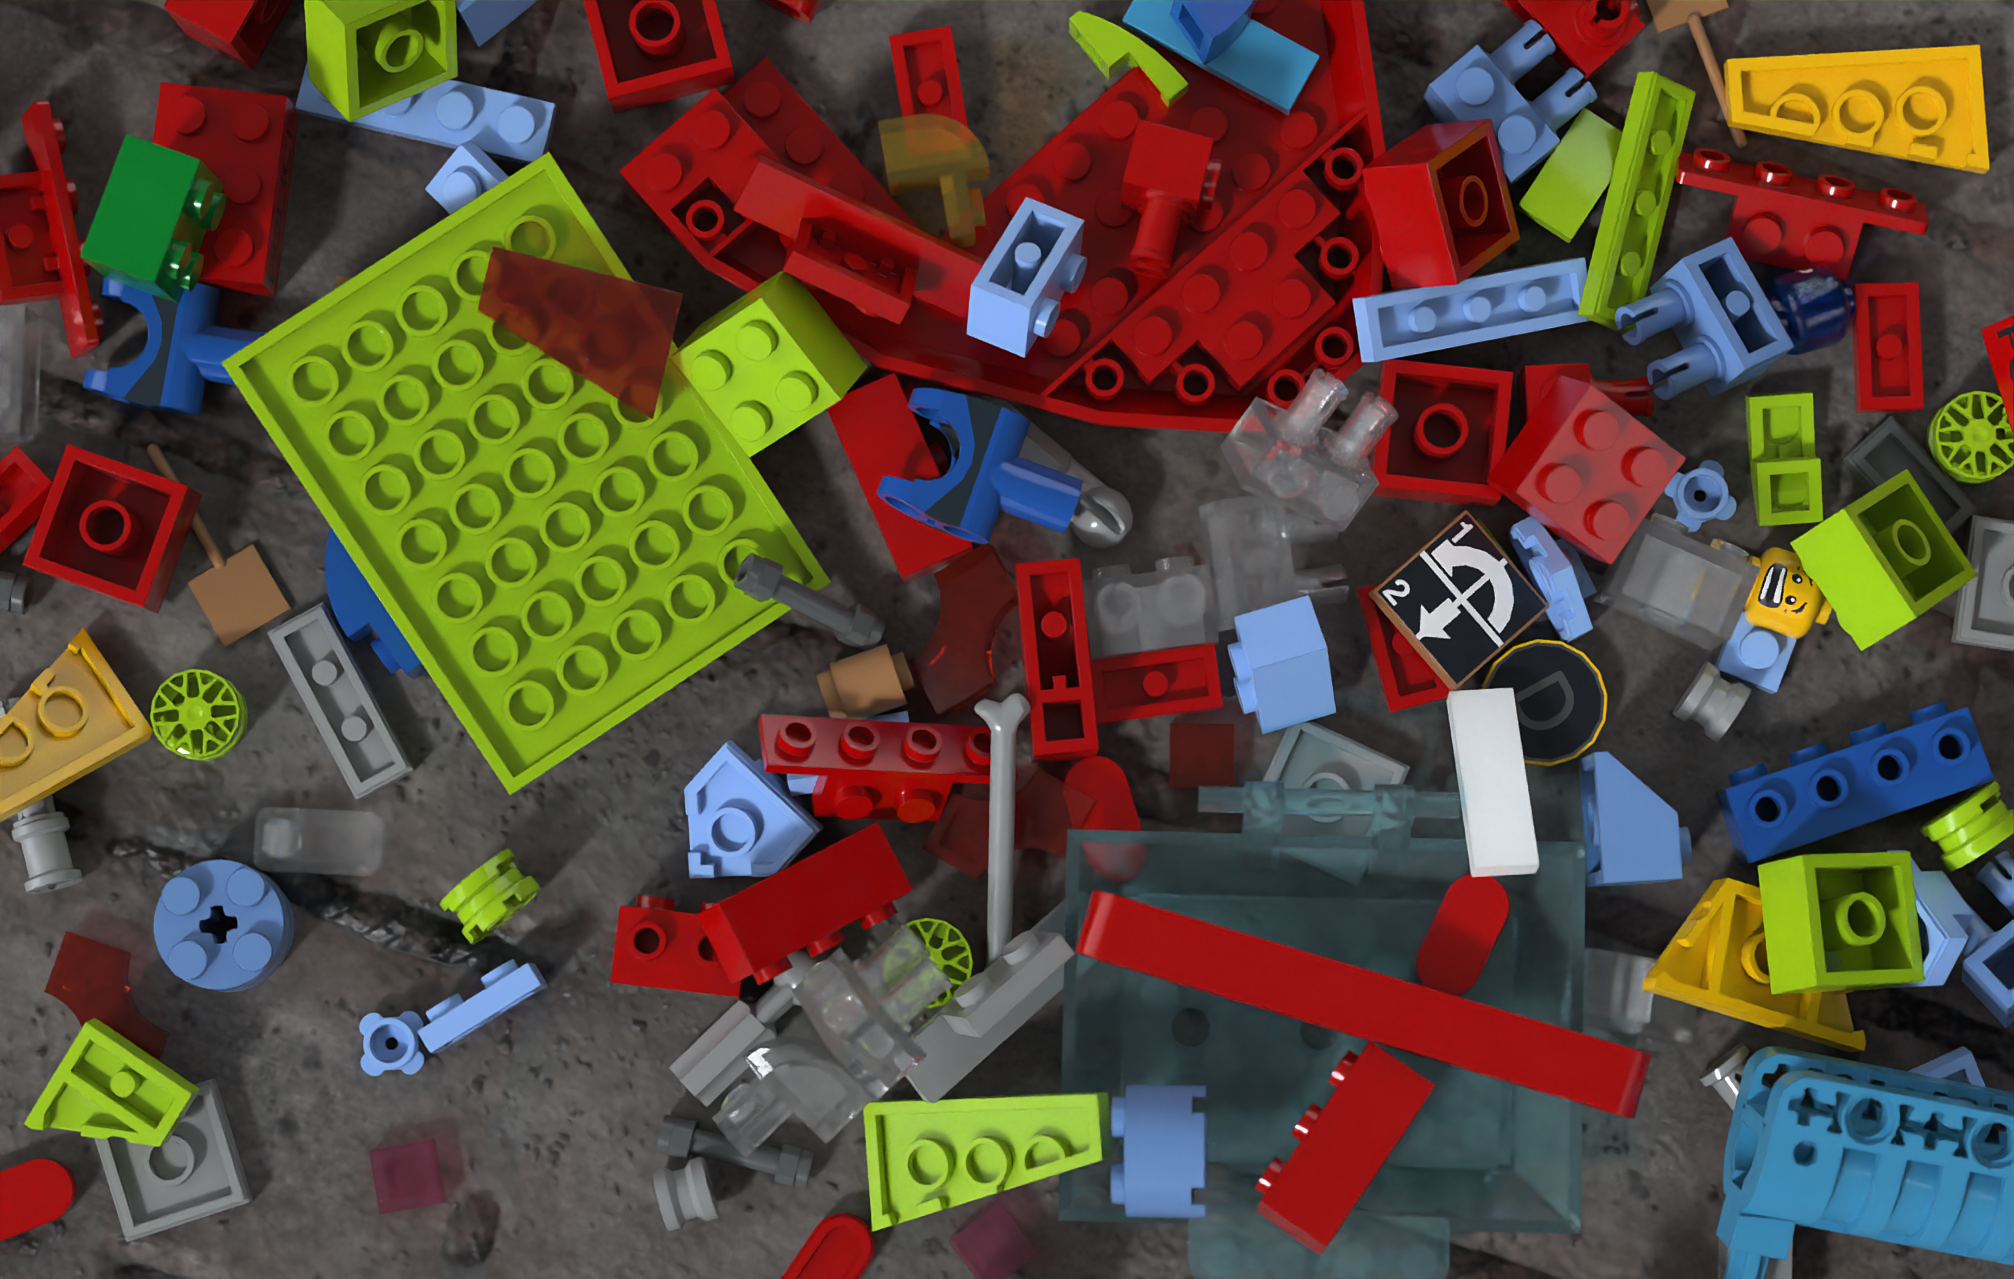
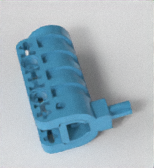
M1767 1046L1756 1051L1748 1059L1743 1071L1725 1148L1723 1187L1726 1198L1716 1235L1730 1249L1723 1279H1764L1769 1257L1787 1260L1795 1225L2014 1266V1092L1779 1046ZM1778 1064H1781V1068L1786 1074H1783L1774 1083L1771 1090L1762 1081L1764 1073H1775ZM1846 1074L1851 1076L1852 1080L1834 1075ZM1870 1098H1874L1876 1100H1879L1880 1102L1870 1101ZM1970 1098L1974 1100L1975 1104L1957 1099ZM1867 1106H1868V1113H1867V1114H1864V1112H1865V1110H1866V1108H1867ZM1993 1123H2001V1124H2004L2005 1126L1997 1125V1124H1993Z

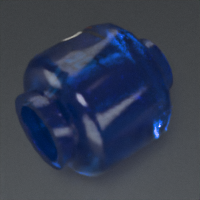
M1809 267L1774 276L1763 288L1766 298L1795 346L1786 355H1801L1835 346L1846 336L1850 318L1855 313L1854 296L1849 286L1844 282H1840L1837 276L1825 267Z

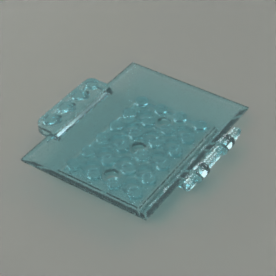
M1244 781V787L1199 786L1198 812L1242 813L1241 834L1067 829L1065 941L1074 953L1092 891L1099 890L1424 986L1419 979L1416 969L1419 949L1449 887L1458 878L1471 874L1466 839L1411 838L1414 817L1459 818V792L1415 791L1414 785L1374 784L1373 790L1284 788V782ZM1283 815L1371 816L1370 837L1281 835ZM1536 841L1539 867L1536 874L1491 876L1506 888L1511 900V914L1480 981L1474 989L1459 997L1583 1034L1586 842ZM1077 953L1064 963L1061 1093L1108 1091L1112 1137V1097H1126L1127 1085H1206L1207 1100H1194V1112H1205V1116H1208L1207 1190H1194V1204L1207 1205L1206 1218L1126 1217L1125 1204H1114L1111 1202L1112 1163H1124V1138L1112 1137V1158L1059 1174L1058 1221L1188 1224L1187 1261L1195 1279H1446L1449 1271L1450 1231L1581 1234L1582 1104L1374 1043L1436 1086L1322 1256L1318 1255L1256 1212L1258 1204L1264 1195L1254 1188L1275 1156L1287 1162L1300 1141L1291 1136L1309 1106L1314 1103L1323 1109L1337 1088L1327 1081L1347 1051L1351 1050L1360 1056L1369 1041L1337 1032L1334 1042L1329 1047L1315 1050L1308 1047L1301 1038L1300 1027L1303 1021L1098 961ZM1188 1008L1202 1012L1209 1023V1032L1206 1039L1201 1044L1193 1047L1180 1044L1172 1033L1174 1017L1180 1011Z

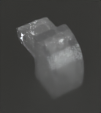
M778 1037L762 1042L742 1056L756 1076L747 1084L739 1085L733 1089L724 1099L721 1110L712 1119L727 1139L747 1158L793 1112L827 1144L873 1098L857 1079L820 1044L802 1037Z

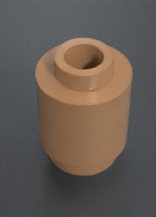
M887 644L829 663L831 670L816 675L830 718L863 720L908 704L904 691L915 688L904 653L900 652L891 655Z

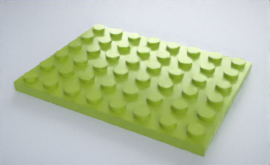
M549 152L221 362L510 795L792 609L772 598L768 601L759 602L734 587L737 571L748 554L754 553L762 558L766 557L783 565L782 575L816 592L831 583L749 456L670 358L678 350L677 346Z

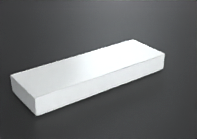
M1513 688L1449 691L1446 702L1471 877L1536 874L1539 867V858Z

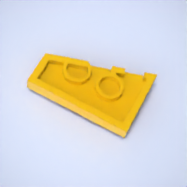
M84 628L70 641L67 649L56 661L35 679L30 689L6 715L3 714L0 718V822L150 740L153 729Z

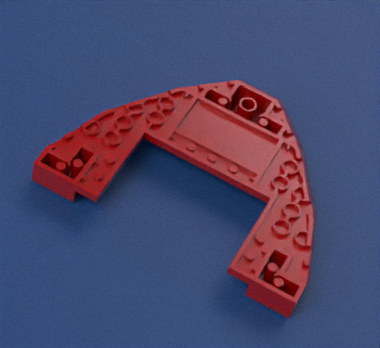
M1257 0L1255 9L1250 17L1251 19L1320 56L1319 62L1289 115L1159 45L1154 50L1168 61L1189 83L1188 92L1170 107H1167L1160 98L1161 92L1140 67L1137 69L1133 67L939 237V239L987 260L1026 197L1085 220L1080 254L1087 258V267L1083 279L1073 294L1065 291L1059 301L1061 303L1060 312L1053 330L1047 338L1038 336L1025 358L968 335V312L965 318H962L915 295L912 296L911 305L900 325L883 317L869 316L857 309L853 303L825 290L806 288L858 355L881 369L1100 426L1283 437L1367 363L1361 361L1352 299L1380 294L1383 289L1384 263L1380 255V239L1371 206L1365 197L1364 178L1361 168L1386 152L1364 1ZM766 57L723 95L716 88L711 90L619 171L626 187L666 232L701 266L747 293L783 270L791 240L790 237L733 211L734 205L760 155L920 229ZM1138 119L1214 138L1211 157L1223 160L1211 210L1199 208L1194 225H1180L1171 258L1168 279L1148 277L1129 269L1130 262L1133 260L1130 254L1131 250L1134 249L1142 215L1138 211L1123 208L1120 205L1122 181Z

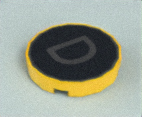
M1535 639L1513 646L1492 663L1481 685V689L1513 688L1524 764L1551 767L1575 759L1595 742L1606 721L1608 695L1600 671L1583 652L1562 641Z

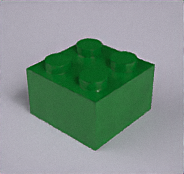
M126 134L80 257L109 280L179 304L184 290L192 291L201 275L204 255L198 252L207 229L214 231L222 219L227 199L226 195L221 193L224 184L200 159Z

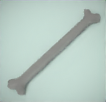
M1020 693L1011 694L1003 702L984 698L974 707L975 712L986 721L991 731L987 949L984 971L1002 956L1001 951L1012 940L1017 730L1019 724L1030 712L1031 707L1027 699Z

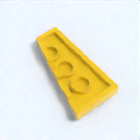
M1980 45L1727 59L1723 65L1728 127L1985 174L1990 170Z

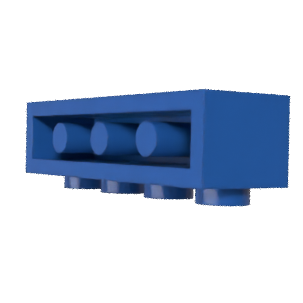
M1946 701L1908 713L1913 726L1889 733L1884 721L1849 733L1851 747L1829 754L1825 742L1788 754L1792 767L1768 775L1765 764L1761 763L1727 775L1731 788L1716 792L1715 795L1740 865L1770 857L1994 780L1969 708L1965 707L1949 713Z

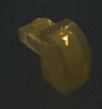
M916 114L878 121L890 196L940 187L950 244L958 248L976 245L974 227L986 225L980 187L968 189L967 183L990 179L989 160L978 138L958 121L937 114Z

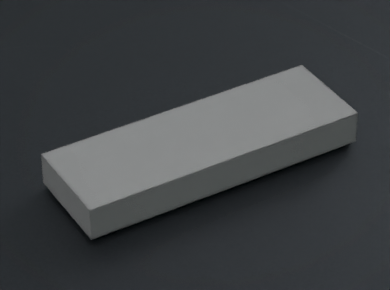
M322 602L267 632L356 800L361 801L415 771L326 603Z

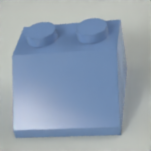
M1594 752L1578 760L1587 887L1665 883L1682 879V866L1691 865L1692 850L1688 827H1679L1678 813L1609 752Z

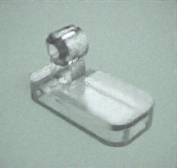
M264 807L256 815L253 861L257 868L269 872L372 876L381 870L385 862L386 825L378 815L364 811Z

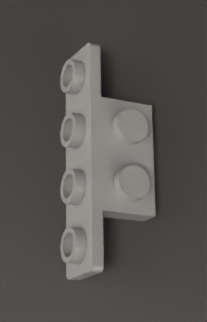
M1072 892L1031 930L1025 931L1013 938L1002 949V956L984 972L970 977L955 991L954 998L892 1053V1059L925 1102L936 1103L1095 960L1075 953L1090 901L1083 892Z

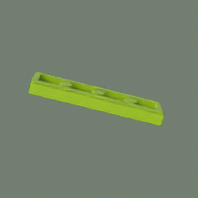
M1654 71L1637 73L1577 314L1619 333H1627L1637 328L1636 323L1618 330L1615 319L1616 311L1619 307L1632 304L1646 296L1675 179L1677 159L1681 155L1696 94L1695 91Z

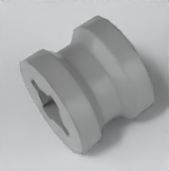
M1707 661L1682 695L1673 715L1684 722L1689 720L1696 721L1704 727L1707 737L1718 742L1740 713L1751 693V689L1741 682L1730 684L1721 678L1719 668Z
M703 1156L689 1160L685 1168L675 1171L667 1167L652 1170L656 1196L668 1232L681 1229L686 1220L696 1217L704 1221L719 1218L714 1188Z

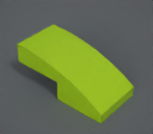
M1078 11L1069 18V33L1108 80L1129 65L1131 69L1133 67L1136 69L1140 67L1161 92L1160 98L1167 107H1170L1188 92L1189 83L1157 51L1138 37L1107 20L1082 11Z
M1584 107L1516 209L1562 240L1570 243L1611 181L1623 132Z
M1803 390L1745 395L1749 461L1757 525L1772 526L1823 522L1821 459L1815 455L1813 392Z

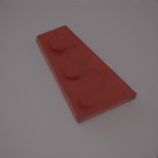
M493 246L477 312L646 418L653 420L683 293Z

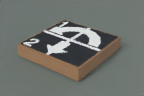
M1467 510L1460 513L1368 594L1450 691L1460 687L1550 607Z

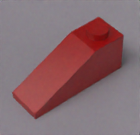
M1080 558L1016 563L1025 698L1031 706L1030 712L1027 714L1031 763L1084 759L1096 756L1099 745Z

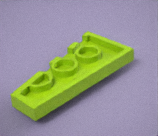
M1108 1091L940 1098L936 1103L925 1102L922 1098L873 1100L863 1103L872 1232L1113 1157Z

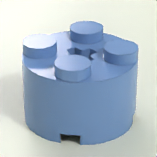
M210 860L185 869L165 884L155 910L154 936L161 957L176 976L198 987L221 992H238L262 984L280 966L292 946L294 918L287 897L267 875L235 861ZM223 910L226 916L235 918L238 921L237 929L227 931V942H224L221 936L212 934L211 930L212 923L220 921L221 911Z
M1127 1085L1126 1097H1112V1137L1124 1138V1163H1112L1111 1202L1114 1204H1125L1126 1217L1206 1218L1207 1205L1194 1204V1190H1207L1208 1116H1205V1112H1194V1100H1207L1206 1085Z

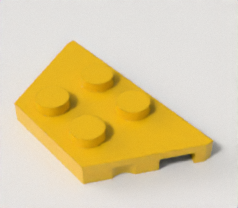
M1731 878L1713 880L1643 980L1642 990L1850 1053L1865 1051L1866 1038L1864 1030L1854 1031L1845 994L1853 991L1771 995L1760 888Z

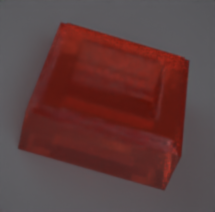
M1170 723L1169 788L1233 789L1234 724Z

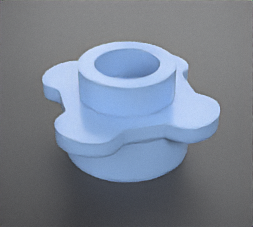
M1705 460L1699 465L1698 469H1694L1686 474L1676 472L1664 489V493L1674 501L1678 512L1675 521L1681 530L1695 532L1703 522L1714 518L1727 520L1735 513L1736 500L1729 495L1728 486L1723 478L1724 469L1718 462ZM1701 490L1705 493L1706 498L1703 502L1695 500V491Z
M405 1011L399 1017L383 1018L379 1013L367 1014L359 1025V1030L364 1035L363 1049L365 1054L360 1061L362 1069L371 1076H380L385 1070L401 1069L408 1075L420 1071L425 1062L424 1055L419 1051L417 1032L424 1026L422 1018L413 1011ZM390 1037H394L398 1041V1046L394 1050H390L386 1046V1041Z

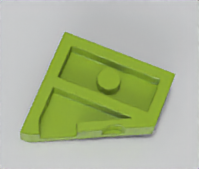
M94 1017L83 1025L24 1124L34 1130L43 1131L47 1128L78 1131L84 1137L107 1139L113 1136L125 1138L129 1143L160 1147L169 1141L200 1091V1088Z

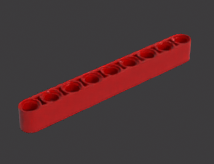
M1099 890L1092 891L1075 953L1098 961L1631 1119H1635L1652 1055L1623 1045Z

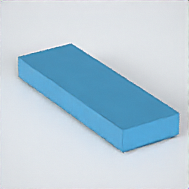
M1174 0L1132 1L1122 19L1123 26L1287 115L1291 112L1319 62L1320 56L1250 18L1237 39L1218 57L1204 65L1170 15Z

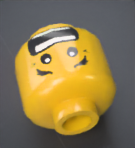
M1771 547L1760 558L1755 556L1749 558L1737 591L1736 604L1744 606L1746 619L1751 625L1795 639L1803 637L1811 629L1814 622L1825 625L1832 606L1816 582L1804 571L1801 559L1797 553L1779 547Z

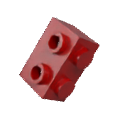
M637 895L635 907L619 906L611 983L743 998L745 978L731 984L696 916L697 914L675 912V899ZM700 902L699 913L716 903Z

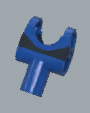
M105 277L101 281L99 297L121 304L132 305V310L142 313L148 325V341L144 351L138 358L127 365L109 367L108 371L85 370L82 387L102 396L148 410L200 416L206 381L236 385L221 362L266 333L216 325L222 290L197 283L192 291L184 290L180 303L177 304Z
M934 388L913 389L908 408L920 416L930 419L929 424L939 429L949 441L952 453L950 468L941 478L929 481L914 479L913 482L897 477L883 476L876 492L881 500L928 527L980 544L989 543L1000 511L1062 534L1066 531L1078 503L1083 480L1019 457L1030 426V421L1027 418L977 397Z

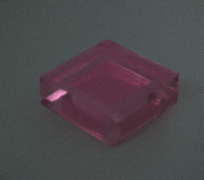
M435 1139L369 1151L380 1215L446 1202Z
M1000 1201L948 1240L976 1279H1006L1038 1255L1037 1250Z

